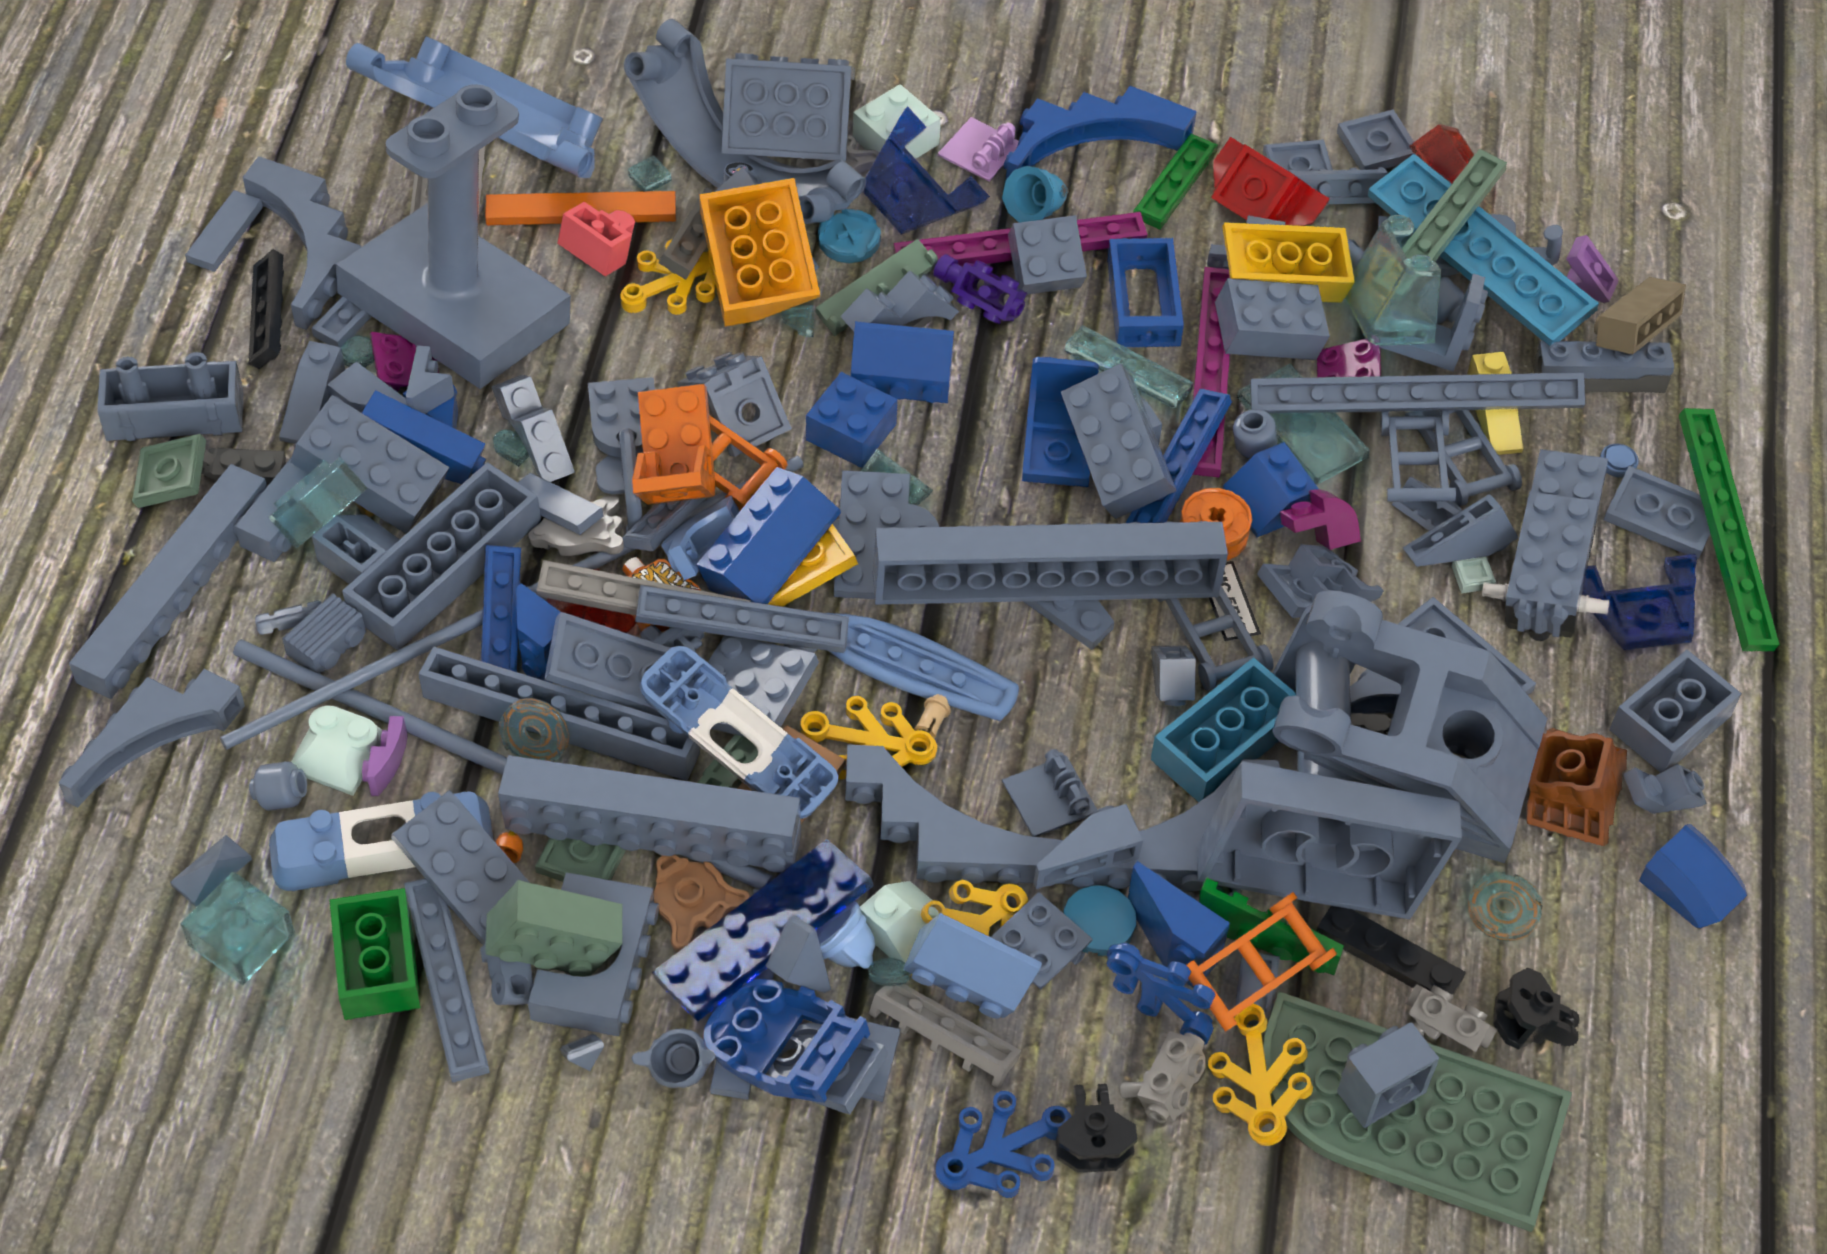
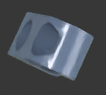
M485 943L480 948L482 962H487L490 979H492V998L495 1004L527 1005L533 986L531 964L518 961L506 962L499 957L486 955Z

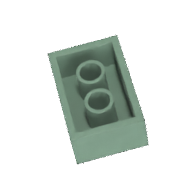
M517 880L487 913L485 954L499 957L506 962L518 961L535 965L536 968L542 970L555 969L569 972L572 976L586 977L591 976L622 945V904Z

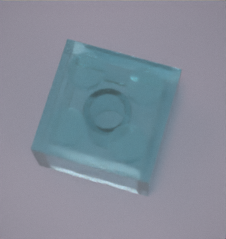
M341 457L336 459L331 465L324 460L274 503L278 509L268 518L295 548H298L368 488Z
M234 871L180 923L188 946L241 985H244L295 933L289 911Z

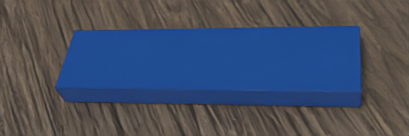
M486 545L481 661L517 672L516 587L520 584L521 548Z

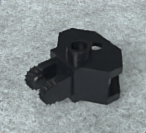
M1526 968L1514 974L1510 978V987L1499 992L1495 997L1493 1025L1498 1029L1497 1031L1505 1044L1516 1049H1521L1533 1042L1541 1045L1545 1039L1565 1047L1577 1044L1579 1034L1575 1027H1578L1579 1014L1574 1009L1571 1010L1569 1007L1560 1004L1561 995L1553 992L1542 973ZM1504 1011L1510 1012L1514 1019L1507 1017Z
M1107 1083L1098 1084L1096 1090L1098 1105H1086V1092L1083 1085H1074V1115L1058 1128L1055 1143L1056 1158L1077 1173L1117 1171L1134 1156V1144L1137 1142L1136 1124L1115 1112L1114 1104H1110ZM1102 1157L1098 1162L1091 1160V1158Z

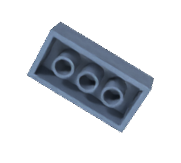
M1121 363L1061 391L1102 505L1115 519L1176 492L1135 381Z
M333 395L296 443L290 461L293 465L406 534L412 529L442 486L449 469L447 465Z

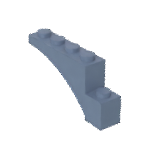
M206 669L196 679H192L187 684L184 694L147 677L139 687L132 690L128 701L122 708L110 716L106 727L95 739L88 742L83 754L74 765L69 766L63 772L58 783L65 801L78 808L111 775L136 758L162 745L209 730L219 729L224 732L245 706L240 686Z

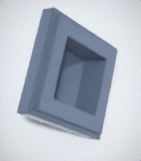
M591 1034L561 1046L560 1052L568 1061L591 1071L604 1048V1044L600 1038Z

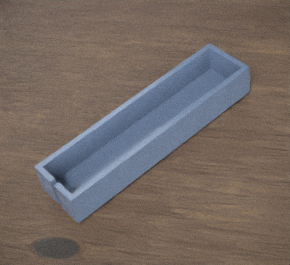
M510 755L507 757L498 791L505 829H509L516 834L527 835L536 833L547 835L555 840L569 838L582 840L590 845H601L602 843L617 845L628 851L644 849L655 851L663 856L678 854L691 856L693 859L703 862L719 860L727 861L729 864L737 867L752 865L764 867L771 872H782L784 870L794 872L801 838L800 798Z

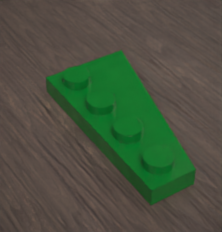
M1206 877L1201 889L1199 903L1230 923L1227 938L1236 941L1273 915L1269 909L1266 912H1261L1247 905L1249 898L1236 891L1232 896H1229L1217 890L1218 883ZM1284 918L1250 940L1255 948L1272 953L1274 956H1280L1281 960H1292L1298 963L1310 955L1293 929L1287 925ZM1312 930L1327 952L1332 948L1337 952L1336 956L1315 969L1314 972L1335 975L1344 945Z

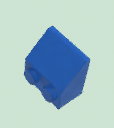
M1285 442L1256 453L1223 485L1222 489L1232 491L1245 500L1252 514L1250 529L1258 538L1284 527L1281 523L1280 511L1291 509V506L1298 502L1311 503L1309 490L1319 488Z
M520 583L516 587V606L522 669L527 676L546 681L544 678L555 619L560 611Z

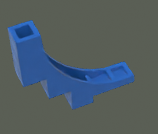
M1129 86L1123 96L1119 95L1115 103L1083 92L1077 102L1073 101L1068 110L1037 98L1031 108H1026L1021 116L1020 125L1023 126V132L1018 141V146L1014 152L1010 151L1004 162V169L1007 170L1006 180L1015 169L1033 166L1057 151L1086 142L1112 139L1135 140L1161 145L1178 151L1190 133L1193 134L1197 111L1133 86Z

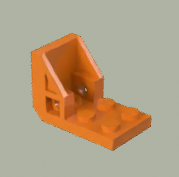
M698 384L638 392L643 453H638L632 478L633 493L647 505L714 497L716 484L706 385Z

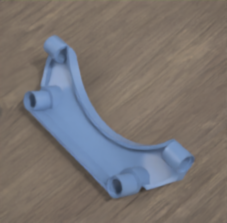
M427 36L424 38L417 57H411L409 62L404 60L385 61V56L382 53L361 43L354 44L347 54L346 66L350 70L433 108L455 95L465 86L473 84L487 86L494 90L499 97L514 105L519 112L518 123L498 138L579 178H590L593 173L595 161L594 149L591 148V145L603 118L592 112L566 103L456 52L451 47Z

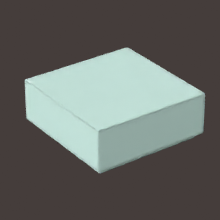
M1486 556L1452 562L1451 567L1461 594L1482 591L1484 582L1496 584Z

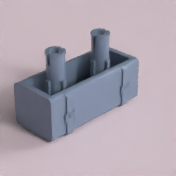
M194 352L185 358V364L138 367V362L135 358L123 357L116 362V368L100 369L97 410L106 441H136V439L191 436L197 434H213L216 436L223 433L243 432L244 394L237 361L206 362L207 358L204 354Z

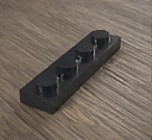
M274 249L253 265L248 364L257 369L262 368L269 361L275 360L281 351L283 254Z
M1330 906L1316 929V932L1344 945L1343 950L1412 988L1418 984L1431 991L1433 985L1454 996L1466 974L1460 968L1352 909Z

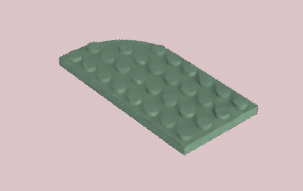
M1279 991L1267 1024L1263 1046L1267 1071L1283 1052V1045L1287 1040L1299 1038L1307 1048L1308 1056L1306 1060L1301 1064H1293L1271 1093L1272 1105H1274L1288 1089V1081L1293 1074L1301 1072L1310 1077L1313 1084L1312 1094L1306 1099H1299L1285 1117L1287 1127L1297 1138L1318 1154L1343 1166L1529 1232L1533 1231L1572 1092L1428 1043L1439 1057V1061L1427 1092L1363 1128L1337 1093L1342 1078L1341 1073L1345 1069L1348 1060L1347 1055L1355 1047L1364 1043L1369 1046L1378 1041L1381 1034L1387 1028ZM1294 1047L1289 1051V1054L1297 1055L1301 1052V1048ZM1298 1082L1294 1089L1302 1090L1306 1087L1307 1083Z

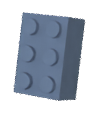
M1227 278L1215 301L1225 354L1316 360L1330 337L1318 285Z
M1686 649L1618 707L1609 730L1661 773L1676 765L1732 716L1742 693Z

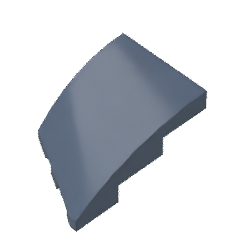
M1301 544L1289 565L1263 564L1257 573L1292 618H1301L1304 610L1313 603L1314 597L1319 592L1341 591L1362 597L1370 602L1380 598L1384 592L1380 586H1368L1356 577L1358 570L1344 562L1337 554L1325 546Z

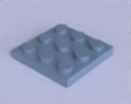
M724 635L708 663L726 678L728 685L781 727L819 661L815 653L753 639ZM720 722L711 728L743 736L728 723Z

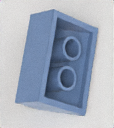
M939 913L919 930L903 970L911 973L912 979L926 986L934 984L946 990L945 994L949 998L958 1002L969 1001L979 1006V1011L984 1015L999 1019L1000 1017L1005 1018L1016 1010L1039 972L1042 962Z

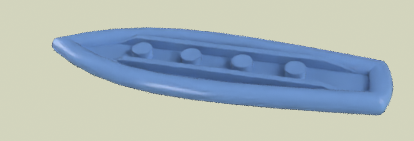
M827 613L849 617L845 652H829L845 664L869 677L926 699L936 694L946 697L951 707L997 721H1001L1007 716L1015 705L1019 692L1018 684L935 641L894 624L873 618L851 614Z

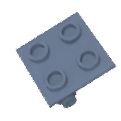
M1052 749L1045 754L1046 761L1044 764L1002 779V783L1033 837L1087 818L1098 811L1068 757L1064 753L1058 752L1057 749Z
M1040 892L991 936V938L1042 962L1041 968L1032 982L1040 990L1068 963L1078 964L1085 955L1082 950L1093 941L1087 933Z

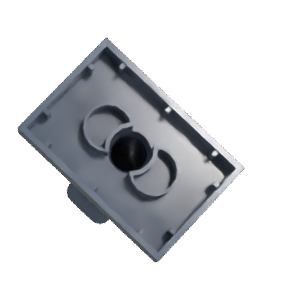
M473 84L461 88L455 95L424 115L413 119L407 126L386 140L387 155L415 174L427 178L428 203L336 264L338 294L344 296L354 305L412 344L414 343L416 346H429L433 358L481 389L570 324L571 295L478 235L479 150L513 128L518 123L519 112L514 105L499 97L491 88Z
M1310 604L1304 610L1273 674L1292 689L1296 696H1300L1306 701L1309 707L1320 711L1340 708L1351 719L1350 673L1355 663L1339 655L1338 658H1333L1332 653L1326 652L1323 649L1324 644L1307 632L1306 622L1312 606ZM1298 750V771L1241 761L1198 844V882L1204 883L1207 877L1217 882L1219 886L1286 897L1294 892L1298 897L1297 900L1410 920L1462 839L1460 801L1354 782L1310 760L1304 759L1305 753Z

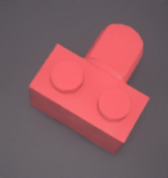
M583 202L563 214L557 244L606 277L626 264L635 220L624 211L616 210L611 214H607L603 210L597 211Z

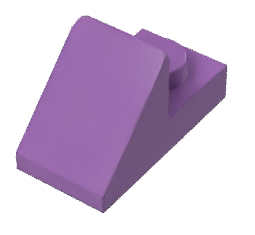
M1587 235L1577 237L1567 256V261L1571 266L1567 278L1594 300L1603 303L1610 302L1619 279Z

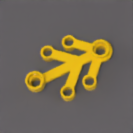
M673 239L667 241L665 251ZM642 251L637 255L639 270L642 272L654 271L668 275L643 286L636 283L628 284L620 294L622 308L629 313H638L645 309L647 304L646 298L677 286L675 293H672L667 298V308L670 313L680 315L687 309V298L695 278L706 274L705 280L696 285V298L703 303L711 302L715 298L716 284L709 251L702 253L686 280L659 264L660 260L656 259V255L652 251Z
M852 696L847 700L846 715L852 720H858L866 731L831 725L827 716L819 711H810L801 719V734L817 743L824 739H830L857 745L884 746L886 750L897 752L892 757L901 767L908 763L915 765L928 764L937 754L935 739L926 731H915L902 715L901 707L894 702H888L882 706L880 719L884 725L894 726L901 737L887 734L869 711L866 700L861 696ZM854 705H858L862 707V709L855 711L852 710L851 707ZM894 712L897 715L895 717H889L886 715V713ZM812 728H817V729H819L820 731H819V732H811V731H809V730L812 729ZM921 747L925 749V751L918 752L913 749ZM838 755L846 761L847 755ZM846 770L841 771L838 779H846Z
M959 880L949 890V896L954 903L964 904L970 901L990 906L991 908L979 915L948 909L941 902L934 900L923 906L921 917L925 923L930 922L933 918L929 916L928 909L929 907H934L938 910V913H942L989 936L990 927L1000 920L1001 928L1028 902V897L1025 891L1015 884H1005L996 891L974 888L967 880ZM958 886L966 889V898L958 896ZM1007 896L1015 898V908L1008 906L1006 902Z
M1253 1003L1235 1016L1238 1030L1242 1035L1246 1036L1251 1074L1231 1062L1229 1056L1224 1052L1212 1054L1208 1059V1067L1214 1077L1228 1078L1255 1096L1256 1109L1237 1099L1231 1088L1226 1086L1220 1087L1215 1090L1212 1097L1217 1110L1222 1113H1233L1248 1123V1132L1253 1141L1263 1146H1271L1283 1139L1287 1131L1286 1115L1299 1099H1306L1312 1094L1313 1084L1307 1074L1301 1072L1293 1074L1289 1078L1288 1089L1272 1106V1091L1293 1064H1301L1306 1060L1308 1051L1301 1039L1291 1038L1284 1043L1283 1052L1267 1071L1262 1033L1267 1028V1018L1263 1009ZM1251 1020L1259 1021L1254 1027H1246ZM1294 1047H1300V1048H1301V1052H1300L1299 1054H1297V1055H1290V1054H1289V1051H1290L1292 1048H1294ZM1219 1061L1227 1062L1226 1066L1222 1069L1214 1068L1215 1064ZM1298 1082L1307 1083L1306 1087L1302 1090L1294 1089ZM1223 1096H1231V1100L1227 1104L1219 1103ZM1264 1125H1274V1128L1271 1131L1262 1132V1128Z

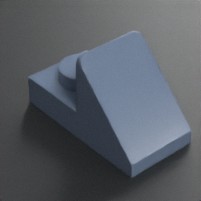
M417 346L406 393L407 406L425 414L454 396V388L451 375L438 373V363L432 360L431 348L429 346Z

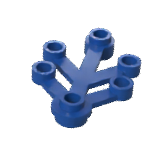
M1129 943L1114 944L1109 947L1107 951V966L1112 972L1117 974L1113 981L1115 989L1124 994H1133L1140 980L1142 982L1141 998L1137 1004L1140 1012L1147 1016L1155 1017L1164 1003L1184 1021L1180 1034L1191 1033L1200 1037L1205 1045L1208 1043L1214 1030L1212 1018L1200 1011L1192 1012L1179 999L1190 1002L1198 1008L1209 1009L1215 997V993L1211 988L1201 984L1195 985L1193 990L1182 987L1186 985L1191 974V970L1183 963L1173 961L1166 967L1144 959L1140 955V951Z
M1000 1091L993 1098L992 1108L994 1113L983 1148L968 1154L973 1134L981 1129L982 1114L977 1108H964L959 1115L960 1130L953 1151L943 1154L936 1163L935 1174L937 1180L941 1185L950 1190H959L969 1184L997 1191L1005 1198H1012L1018 1194L1020 1189V1177L1018 1174L1007 1170L996 1175L978 1168L988 1163H993L1031 1174L1038 1181L1049 1180L1054 1173L1055 1166L1053 1159L1049 1155L1038 1154L1032 1158L1013 1151L1044 1136L1056 1141L1058 1128L1072 1117L1070 1112L1062 1106H1051L1043 1112L1041 1120L1003 1137L1008 1118L1015 1112L1016 1098L1009 1091ZM1006 1100L1011 1106L1001 1108L997 1103ZM971 1116L976 1118L977 1122L970 1125L965 1123L964 1119ZM1052 1116L1062 1117L1064 1121L1061 1123H1054L1051 1121L1050 1118ZM1044 1163L1049 1167V1170L1041 1172L1035 1166ZM958 1165L962 1168V1171L952 1173L948 1167ZM1005 1180H1011L1015 1183V1186L1007 1189L1001 1183Z

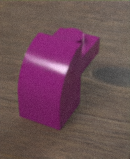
M1320 489L1309 490L1311 503L1298 502L1293 504L1291 509L1280 511L1282 525L1294 533L1314 528L1316 541L1329 550L1361 541L1359 522L1354 509L1347 502L1328 491Z

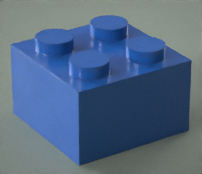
M840 372L806 414V441L863 468L896 426L898 399Z

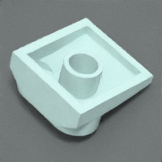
M329 705L319 707L310 715V728L291 762L298 769L301 768L306 779L353 796L362 782V765L364 760H369L371 746H381L382 729L370 719Z

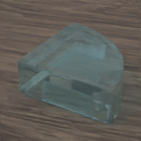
M798 305L781 312L784 323L797 330L799 335L814 337V305Z

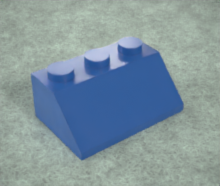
M855 321L851 377L898 400L908 399L930 403H948L954 331Z

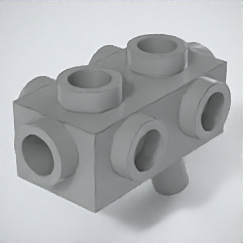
M1418 984L1415 985L1406 1004L1412 1007L1408 1014L1416 1020L1413 1024L1422 1036L1426 1033L1429 1037L1437 1040L1443 1033L1477 1052L1480 1046L1488 1048L1498 1029L1484 1022L1488 1016L1487 1014L1469 1004L1466 1005L1464 1010L1450 1003L1454 996L1433 985L1431 991Z
M1169 1031L1150 1071H1146L1143 1075V1081L1121 1083V1097H1138L1148 1117L1160 1123H1166V1121L1174 1123L1177 1116L1183 1113L1188 1104L1193 1084L1198 1082L1205 1069L1206 1058L1202 1051L1205 1045L1204 1041L1191 1033L1182 1035Z

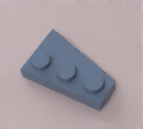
M1098 600L1023 601L1091 650L1114 628V620Z

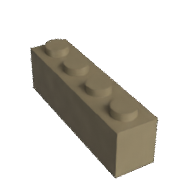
M1648 277L1597 317L1594 325V333L1597 334L1596 346L1628 354L1636 353L1682 315L1686 284Z

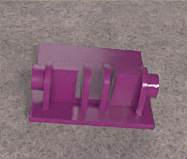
M371 331L372 352L375 359L377 377L396 392L399 391L401 386L408 387L417 346L402 336Z
M1371 337L1322 349L1317 357V377L1381 376L1380 337Z

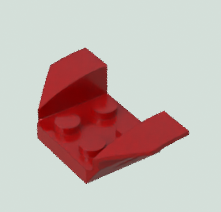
M1232 137L1228 139L1222 150L1213 160L1215 190L1211 198L1246 221L1249 215L1285 222V225L1308 226L1314 223L1330 200V198L1310 187L1291 172Z

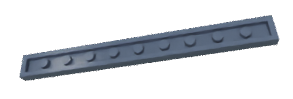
M1584 373L1261 378L1250 380L1251 410H1263L1269 414L1583 408L1585 406Z

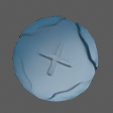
M844 209L836 215L833 213L828 221L820 223L818 229L820 249L826 256L835 261L844 263L862 262L872 257L879 249L881 241L880 227L876 225V220L871 215L863 211Z
M1089 886L1078 890L1068 899L1063 913L1093 939L1082 950V952L1087 954L1090 951L1098 953L1097 956H1107V951L1111 945L1130 943L1136 928V911L1131 901L1120 891L1108 886Z

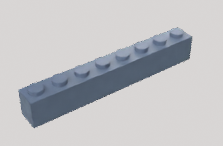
M233 464L229 465L69 662L77 684L109 699H112L119 689L127 685L130 675L140 663L146 661L152 647L160 637H164L169 632L172 622L180 612L188 608L192 597L199 588L208 583L211 573L219 563L228 558L231 548L238 541L235 529L236 524L267 488L264 478Z
M433 646L419 672L423 698L505 724L510 710L518 703L525 701L540 702L552 708L562 719L566 728V743L688 781L700 755V746L684 733L679 734L672 731L669 727V721L665 718ZM535 704L521 706L522 709L537 708L548 712V709ZM518 707L510 718V725L520 728V722L526 715H540L548 720L552 726V739L563 740L562 726L551 711L546 715L538 710L522 712ZM530 717L523 724L524 730L549 737V727L542 719Z

